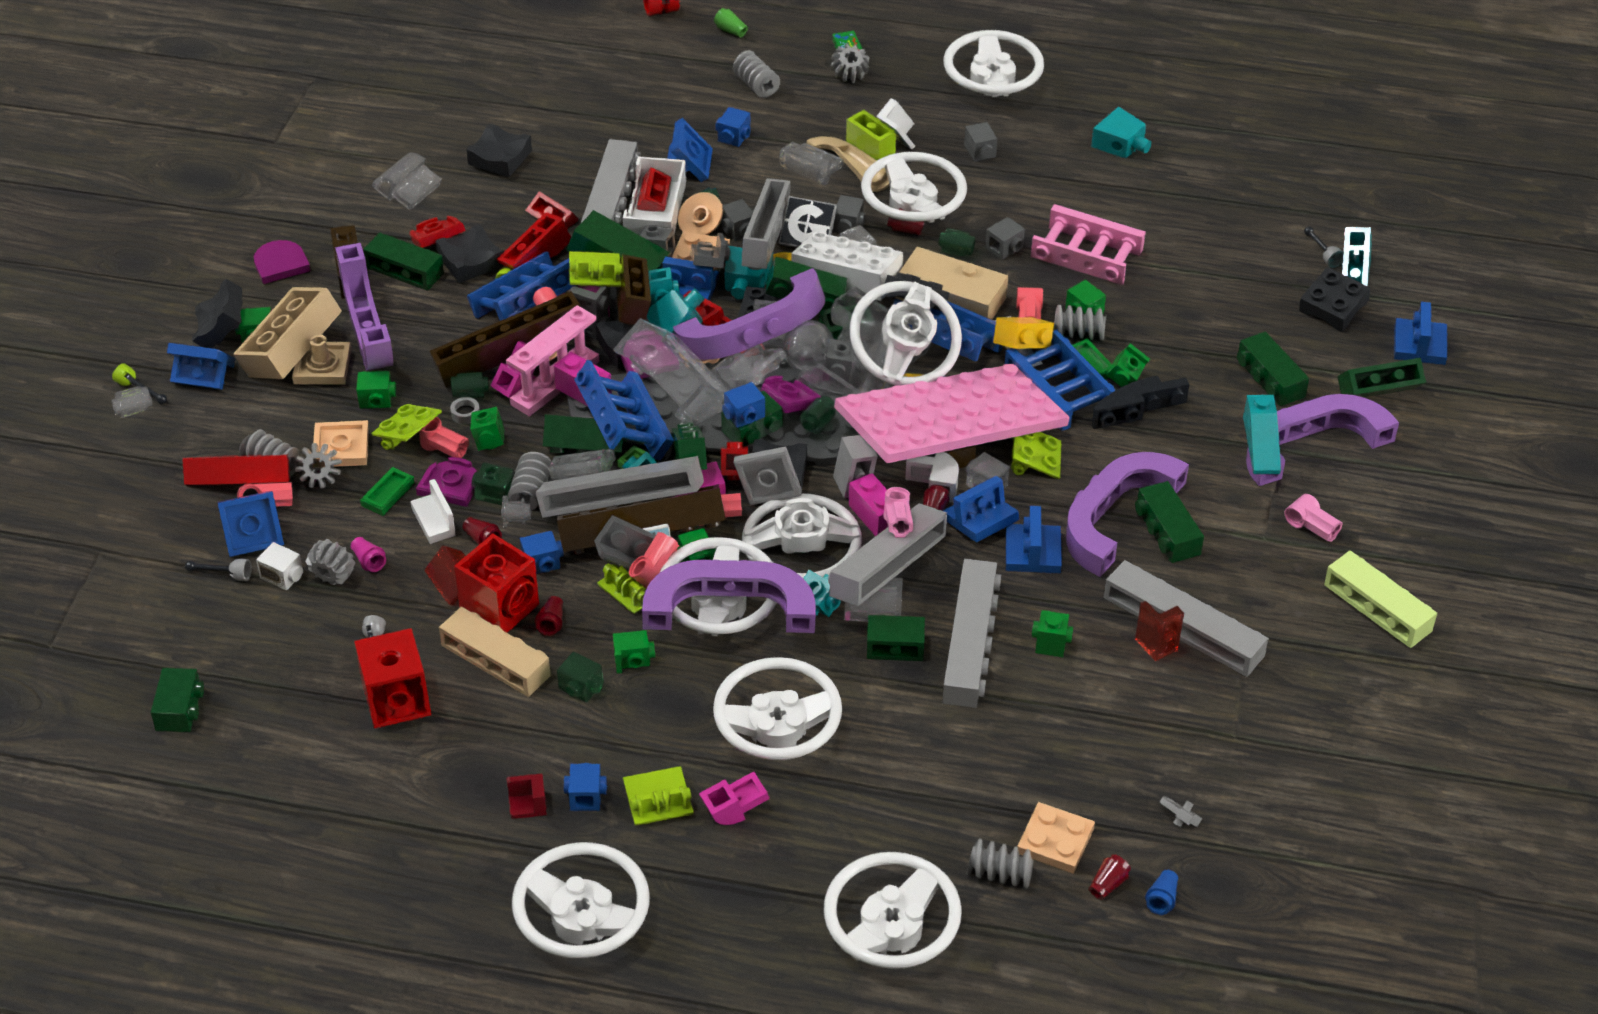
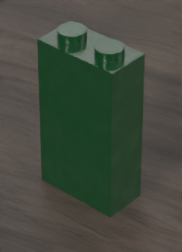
M595 210L574 230L566 249L572 252L620 254V261L622 254L646 258L648 271L662 269L665 256L669 257L671 253Z

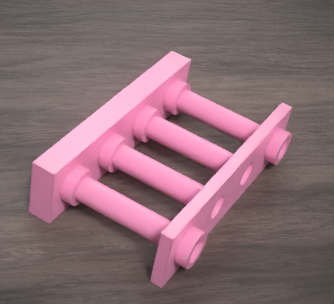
M1054 204L1050 211L1049 228L1051 230L1046 238L1034 235L1032 238L1031 257L1123 285L1126 271V263L1123 262L1129 253L1140 256L1143 251L1145 231ZM1060 232L1073 235L1068 245L1055 242ZM1083 239L1096 243L1091 252L1078 249ZM1106 246L1119 250L1114 260L1100 256Z
M575 306L506 359V364L521 372L522 389L510 397L511 406L530 417L558 395L561 391L556 389L554 365L570 352L585 360L592 361L594 365L599 362V354L585 346L584 329L596 321L595 315L579 306ZM574 338L575 347L567 353V343ZM557 351L558 361L550 366L549 357ZM539 365L540 375L532 380L531 371Z

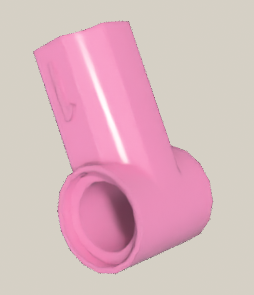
M892 487L885 492L884 519L887 521L889 532L893 533L895 538H905L908 533L913 531V521L909 506L910 493L901 487Z
M1303 494L1284 511V516L1291 526L1295 528L1305 526L1329 542H1332L1342 529L1343 523L1320 509L1319 502L1310 494Z

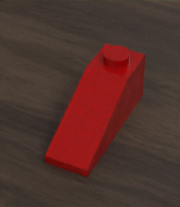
M545 212L497 258L498 263L515 269L544 252H548L550 258L556 256L569 244L571 239L563 218Z

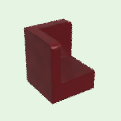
M543 773L507 778L510 816L512 819L547 815Z

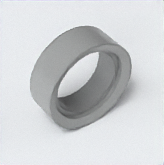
M462 397L453 401L450 407L452 419L459 424H471L472 412L460 414L456 410L461 406H471L474 408L472 412L479 411V403L470 397Z

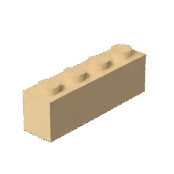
M460 607L439 627L441 646L527 697L534 693L551 676L549 657L544 652L535 650L525 644L520 638L509 635L498 625H492L475 612H470Z

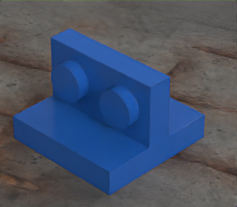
M681 118L675 122L673 140L669 145L667 159L685 160L686 172L690 171L700 182H703L709 178L713 148Z
M665 256L663 268H671L673 281L678 280L680 294L684 295L688 291L696 289L705 299L710 301L719 280V271L713 270V267L693 265V262L689 260Z
M1421 302L1419 312L1414 311L1413 320L1396 318L1394 326V359L1409 360L1421 358L1423 363L1446 364L1447 324L1431 322V303Z
M168 343L167 353L174 356L170 382L223 390L226 367L234 368V357L218 349Z
M997 476L954 497V505L943 510L947 512L946 522L976 543L1019 520V511L1005 502L1003 480Z
M273 491L217 502L229 557L267 549L273 542L281 546L284 545Z
M1030 506L1029 517H1024L1023 524H1011L1006 527V571L1061 573V526L1041 525V506Z

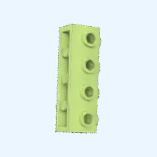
M1348 551L1328 566L1324 585L1409 648H1412L1433 631L1437 612L1352 551Z

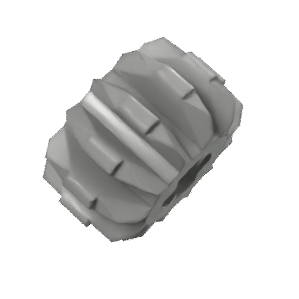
M848 43L844 48L839 46L836 53L832 54L831 70L835 71L836 77L842 76L843 82L850 79L854 83L856 78L862 80L864 74L868 72L869 56L865 55V49L858 50L857 44L853 47H850Z
M312 443V452L306 447L302 449L306 458L302 456H297L296 458L298 462L304 464L303 466L296 467L295 470L296 472L305 471V474L300 478L302 482L306 481L309 477L311 478L309 487H314L318 479L320 488H325V478L329 483L333 484L335 479L331 473L335 475L341 474V470L334 468V465L341 464L342 460H332L337 451L334 449L327 454L328 444H323L319 452L318 444ZM316 458H320L319 462L324 461L325 467L321 468V473H317L318 469H313L312 464L317 462Z
M329 539L325 541L319 540L314 544L305 561L309 566L308 570L314 572L315 577L321 578L324 583L328 581L331 585L343 584L350 576L355 565L352 553L347 552L346 547H341L338 542L332 543Z

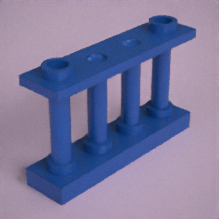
M544 252L466 296L475 318H479L495 309L501 321L536 306L533 301V295L542 287L552 288L558 296L576 285H570L569 258L553 266L549 253Z
M895 299L893 305L903 301ZM947 301L956 313L961 327L962 342L960 355L973 361H978L982 346L995 352L1002 351L1003 345L993 343L995 321ZM931 308L930 312L933 314L934 319L937 320V330L931 342L950 350L951 330L949 323L942 311ZM906 325V328L913 330L912 325Z
M1058 330L1053 331L1051 346L1030 355H1021L1017 349L1013 348L1006 350L1005 364L1017 366L1027 378L1070 417L1068 426L1059 428L1061 431L1071 428L1073 412L1101 401L1110 393L1116 391L1113 385L1108 383ZM1054 355L1062 361V363L1042 371H1038L1032 366V364ZM1069 370L1077 377L1056 387L1051 386L1046 381ZM1082 386H1086L1091 394L1072 402H1067L1061 397V395Z
M587 360L581 370L578 371L574 380L609 449L614 450L620 440L625 438L644 443L651 457L661 461L673 444L674 439L639 374L629 371L621 382L600 377L592 361ZM606 389L617 391L619 396L609 394ZM615 406L626 408L628 413L618 411ZM624 423L634 425L637 430L626 428Z

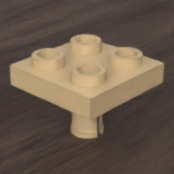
M323 335L311 337V348L294 366L293 384H345L351 355L350 342H326L327 339Z

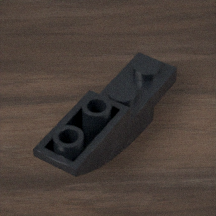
M1157 375L1125 385L1110 393L1094 407L1092 428L1098 429L1142 420L1144 411L1187 403L1190 384L1186 377L1161 382Z

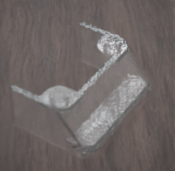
M640 318L613 349L617 354L629 358L632 361L630 366L640 375L646 373L652 376L679 405L675 416L682 422H693V425L697 426L723 411L724 392L729 391V389L673 333Z

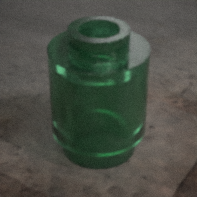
M947 228L946 232H941L938 246L942 247V252L963 257L966 255L971 256L976 237L971 236L968 232Z
M482 372L458 373L457 376L451 377L453 397L484 398V392H489L488 377H483Z
M828 396L816 398L800 415L803 428L808 432L820 433L835 417V402Z

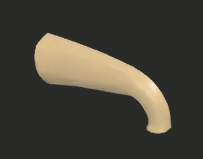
M815 137L807 140L806 143L811 153L818 149L834 151L861 182L866 170L876 162L875 159L857 147L838 138ZM885 168L878 171L872 178V192H879L890 186Z

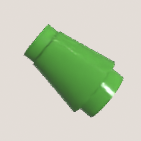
M720 9L714 18V23L718 29L740 38L748 30V27L730 9Z

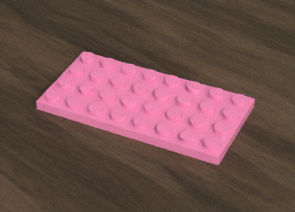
M1005 364L995 368H984L979 371L939 377L933 382L917 381L902 386L896 385L881 390L849 394L845 397L835 398L834 408L886 463L1068 426L1070 418L1014 364Z

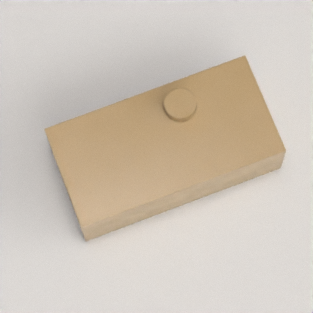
M916 247L900 270V273L918 276L920 280L942 284V290L950 292L949 302L990 320H993L1007 297L1008 275L920 247ZM896 297V299H899V300H902V301L905 300V299H903V298Z
M292 287L233 355L250 378L284 379L311 348V337L322 335L342 310L327 288Z

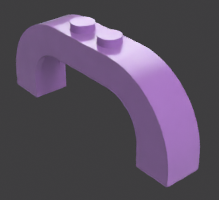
M361 243L335 247L345 300L365 369L369 371L393 366L391 340L386 324H380L371 293L366 260Z
M812 268L790 277L793 291L788 296L730 322L716 326H705L700 324L695 317L674 326L673 330L681 350L686 356L693 359H718L737 354L800 327L816 316L825 303V295L816 271Z
M1348 394L1326 395L1277 411L1279 445L1326 429L1345 428L1361 435L1373 449L1395 442L1399 426L1396 418L1381 405L1369 399ZM1249 448L1247 449L1246 465L1251 477L1258 486L1282 479L1286 460L1281 454L1280 474H1253Z
M1138 452L1112 461L1099 475H1094L1084 491L1080 490L1077 493L1068 513L1066 544L1075 561L1089 572L1101 577L1115 562L1117 542L1099 533L1093 525L1124 492L1130 489L1169 481L1177 494L1186 484L1189 464L1161 453Z
M691 560L681 562L666 568L655 576L648 585L643 598V629L671 630L672 614L675 607L684 599L692 596H751L769 598L783 608L786 615V632L815 633L816 606L814 594L810 586L793 570L772 562L747 560Z

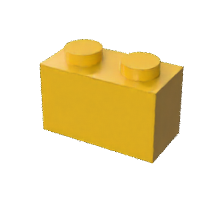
M997 317L993 343L1013 349L1047 348L1051 346L1054 323L1034 317Z

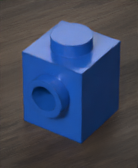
M729 107L716 122L715 130L718 131V141L740 147L742 142L748 139L751 132L750 112Z
M753 382L724 392L723 413L728 420L731 419L737 428L765 417V397Z
M552 531L520 538L521 551L535 559L536 574L560 569V557L564 556L560 540L555 541Z
M570 764V776H564V794H569L570 811H600L601 794H606L607 777L601 776L600 764Z

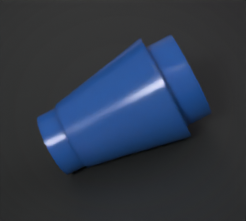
M1171 870L1162 871L1161 875L1145 895L1146 905L1151 912L1164 915L1175 907L1179 879L1175 872Z

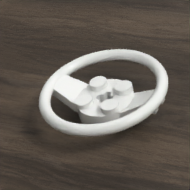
M985 30L969 33L955 40L945 52L944 67L951 79L968 90L983 93L986 96L997 97L1004 95L1005 97L1009 96L1010 93L1024 90L1034 84L1043 72L1044 59L1040 50L1031 41L1022 36L1006 31ZM979 40L978 54L974 56V61L971 63L969 80L957 72L953 65V56L962 46ZM998 40L1015 43L1026 49L1033 56L1035 67L1028 77L1015 83L1016 66L1010 60L1008 53L1001 52Z
M902 152L885 156L874 162L863 175L861 189L866 201L875 210L888 217L903 221H928L932 223L938 218L940 220L945 219L946 215L952 213L962 204L967 193V183L962 172L954 164L942 157L922 152ZM906 162L929 163L950 173L957 183V193L952 201L944 206L937 203L938 191L935 185L926 180V176L923 174L913 175ZM883 168L886 170L890 183L889 206L878 200L871 190L872 178Z
M894 281L875 287L858 302L850 321L851 344L861 364L878 379L895 386L912 384L917 381H936L937 378L943 377L949 372L960 353L962 333L959 320L953 308L936 291L917 282ZM900 291L908 292L903 302L891 306L883 321V342L888 347L882 369L868 356L863 347L860 336V324L867 307L882 295ZM930 301H932L943 312L950 326L951 347L943 363L934 371L922 376L904 377L903 375L913 356L920 355L928 347L936 333L937 320L934 319L933 314L930 312ZM906 325H912L913 330L906 328Z
M801 494V496L772 500L764 503L747 519L742 533V541L760 550L781 544L782 550L786 553L821 551L825 548L827 540L851 543L848 552L838 563L827 569L815 572L822 577L825 574L829 575L833 568L858 551L862 544L860 526L850 511L829 498L813 494ZM781 508L780 511H776L775 517L757 525L768 513ZM827 509L830 510V511H832L833 513H835V514L838 515V516H835V515H833V514L828 513ZM746 555L749 561H756L752 557ZM797 573L802 578L806 575V573Z
M714 537L697 540L679 548L669 557L660 572L672 565L678 564L693 553L715 548L717 549L713 560L739 561V552L752 557L756 561L772 562V560L760 549L744 541ZM692 596L691 609L698 615V619L685 614L677 606L673 611L672 618L680 624L698 631V634L708 633L712 634V636H718V634L736 633L755 626L772 612L777 602L767 598L763 605L750 616L728 622L737 617L740 619L746 611V596Z
M773 657L747 663L726 677L715 695L713 712L716 725L723 737L740 751L762 759L786 760L801 757L817 750L833 736L841 720L842 702L835 684L818 668L796 659ZM768 669H787L803 673L814 679L825 690L799 699L798 694L793 690L772 691L755 695L752 698L751 706L725 705L728 694L740 680L753 673ZM829 717L825 727L815 737L805 743L796 745V741L802 738L803 735L805 736L806 729ZM737 733L751 736L754 742L758 740L760 743L767 745V747L746 741Z
M571 843L543 853L524 869L514 888L512 910L520 931L538 948L561 957L588 958L608 953L623 945L631 937L633 938L645 920L650 895L643 872L630 857L621 851L597 843ZM573 855H594L609 859L621 866L632 878L637 891L636 909L612 904L611 891L598 882L574 876L565 883L542 869L556 860ZM526 893L546 912L551 914L556 934L566 942L576 945H566L552 941L533 927L525 911ZM604 936H612L598 943L583 945V941L594 938L600 940Z
M883 852L857 859L848 864L835 876L825 896L824 916L833 939L843 951L850 954L856 961L860 960L864 963L884 968H906L927 962L947 948L954 939L960 925L961 903L952 881L934 864L906 853ZM886 864L904 865L917 869L899 889L894 885H888L882 891H878L870 896L861 909V924L847 935L845 934L837 918L836 905L841 889L854 875L867 868ZM940 886L948 901L949 916L947 925L937 940L928 947L911 954L898 956L882 955L886 954V951L901 950V953H906L916 946L921 939L924 912Z

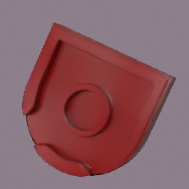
M447 216V220L438 221V218L435 217L417 224V230H411L410 237L416 246L424 248L436 243L438 239L449 238L464 232L465 227L461 221L453 216Z

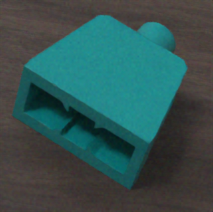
M1118 107L1093 128L1091 147L1127 158L1135 150L1147 153L1152 142L1145 138V123Z
M730 246L729 260L725 263V289L731 291L734 298L743 299L746 287L764 288L767 283L768 273L774 262L773 252L767 269L753 270L742 266V248Z
M693 289L686 297L676 290H672L649 307L647 319L655 331L662 336L665 335L670 340L673 349L679 352L681 348L673 327L695 317L701 324L702 317L696 311V308L705 298L696 289Z

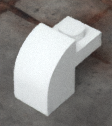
M945 452L936 453L935 457L921 456L907 459L905 480L929 483V486L940 485L948 490L949 502L954 503L953 498L956 497L958 488L959 467L952 456Z

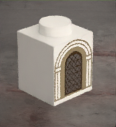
M274 542L256 559L260 579L286 591L303 574L300 554Z

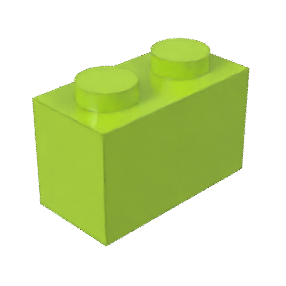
M862 110L847 119L846 142L877 161L885 156L895 154L896 131L867 111Z

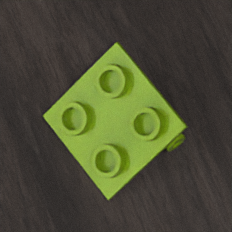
M569 251L570 285L621 287L620 274L622 264H620V254Z
M411 404L403 405L390 419L381 422L379 427L371 434L372 436L382 438L381 445L385 450L394 449L402 441H408L437 417L442 410Z
M1042 432L1012 437V459L1014 461L1011 464V469L1016 475H1022L1030 467L1060 479L1061 440Z
M606 564L603 568L604 578L597 582V585L633 614L643 609V598L646 588L629 575V571L625 570L622 566Z
M681 766L623 777L635 826L694 814L690 801V788L686 787Z

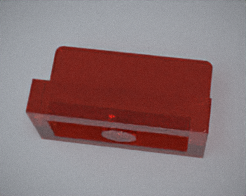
M443 545L427 565L425 572L445 601L450 605H454L458 600L454 566L465 557V554L461 550Z
M1147 601L1140 604L1135 639L1155 661L1178 650L1184 612L1177 605L1158 614Z

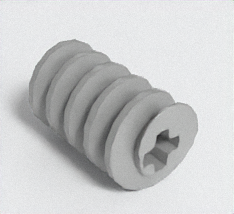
M751 50L742 52L734 61L733 72L757 96L763 98L771 96L779 88V76Z
M1058 304L1055 312L1054 330L1058 329L1062 335L1068 330L1070 338H1073L1076 331H1078L1080 339H1083L1086 332H1088L1090 340H1093L1096 333H1098L1100 341L1104 340L1106 315L1103 316L1102 309L1099 308L1096 314L1093 315L1092 308L1088 307L1086 313L1083 314L1082 308L1078 306L1076 312L1073 313L1072 307L1068 305L1066 311L1063 312L1061 305Z
M262 429L248 435L240 445L241 456L288 454L290 478L296 471L295 468L298 466L296 458L299 456V450L291 447L290 444L282 443V440L274 438L271 434H266Z
M528 452L520 457L511 488L508 492V498L516 508L530 511L535 510L538 506L536 491L544 482H548L552 468V461L548 456L539 452Z
M979 838L972 848L967 876L975 868L977 878H982L985 871H987L989 881H993L996 875L999 874L1000 882L1004 884L1009 876H1011L1013 886H1017L1021 879H1023L1024 887L1028 889L1034 859H1031L1030 849H1027L1022 857L1019 856L1017 846L1014 847L1010 854L1007 853L1006 844H1002L999 851H995L994 841H991L985 849L983 848L982 839Z

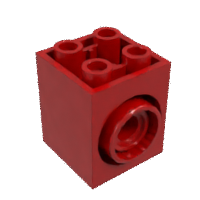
M491 534L454 566L459 607L477 613L482 619L492 625H498L506 633L539 605L535 559L495 534Z
M412 628L354 641L362 684L374 728L431 716L425 674Z

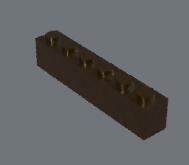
M572 291L430 350L433 362L445 388L475 375L482 374L491 368L499 366L501 363L505 364L506 359L512 355L518 341L527 344L575 306L581 307Z
M719 484L701 487L697 492L591 509L557 517L563 552L570 551V555L584 553L586 548L596 546L594 540L612 515L641 529L668 524L670 531L678 530V533L691 532L694 530V526L705 525V528L721 525V521L726 520Z

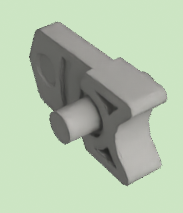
M1165 796L1160 800L1162 805L1176 814L1177 818L1174 823L1180 827L1183 822L1197 827L1202 820L1200 816L1191 811L1194 804L1188 800L1183 807Z

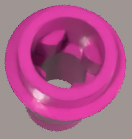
M357 537L352 541L351 549L364 570L377 572L385 566L386 555L382 548L366 541L363 537Z

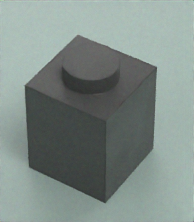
M988 122L965 126L964 145L973 161L995 158L997 137Z

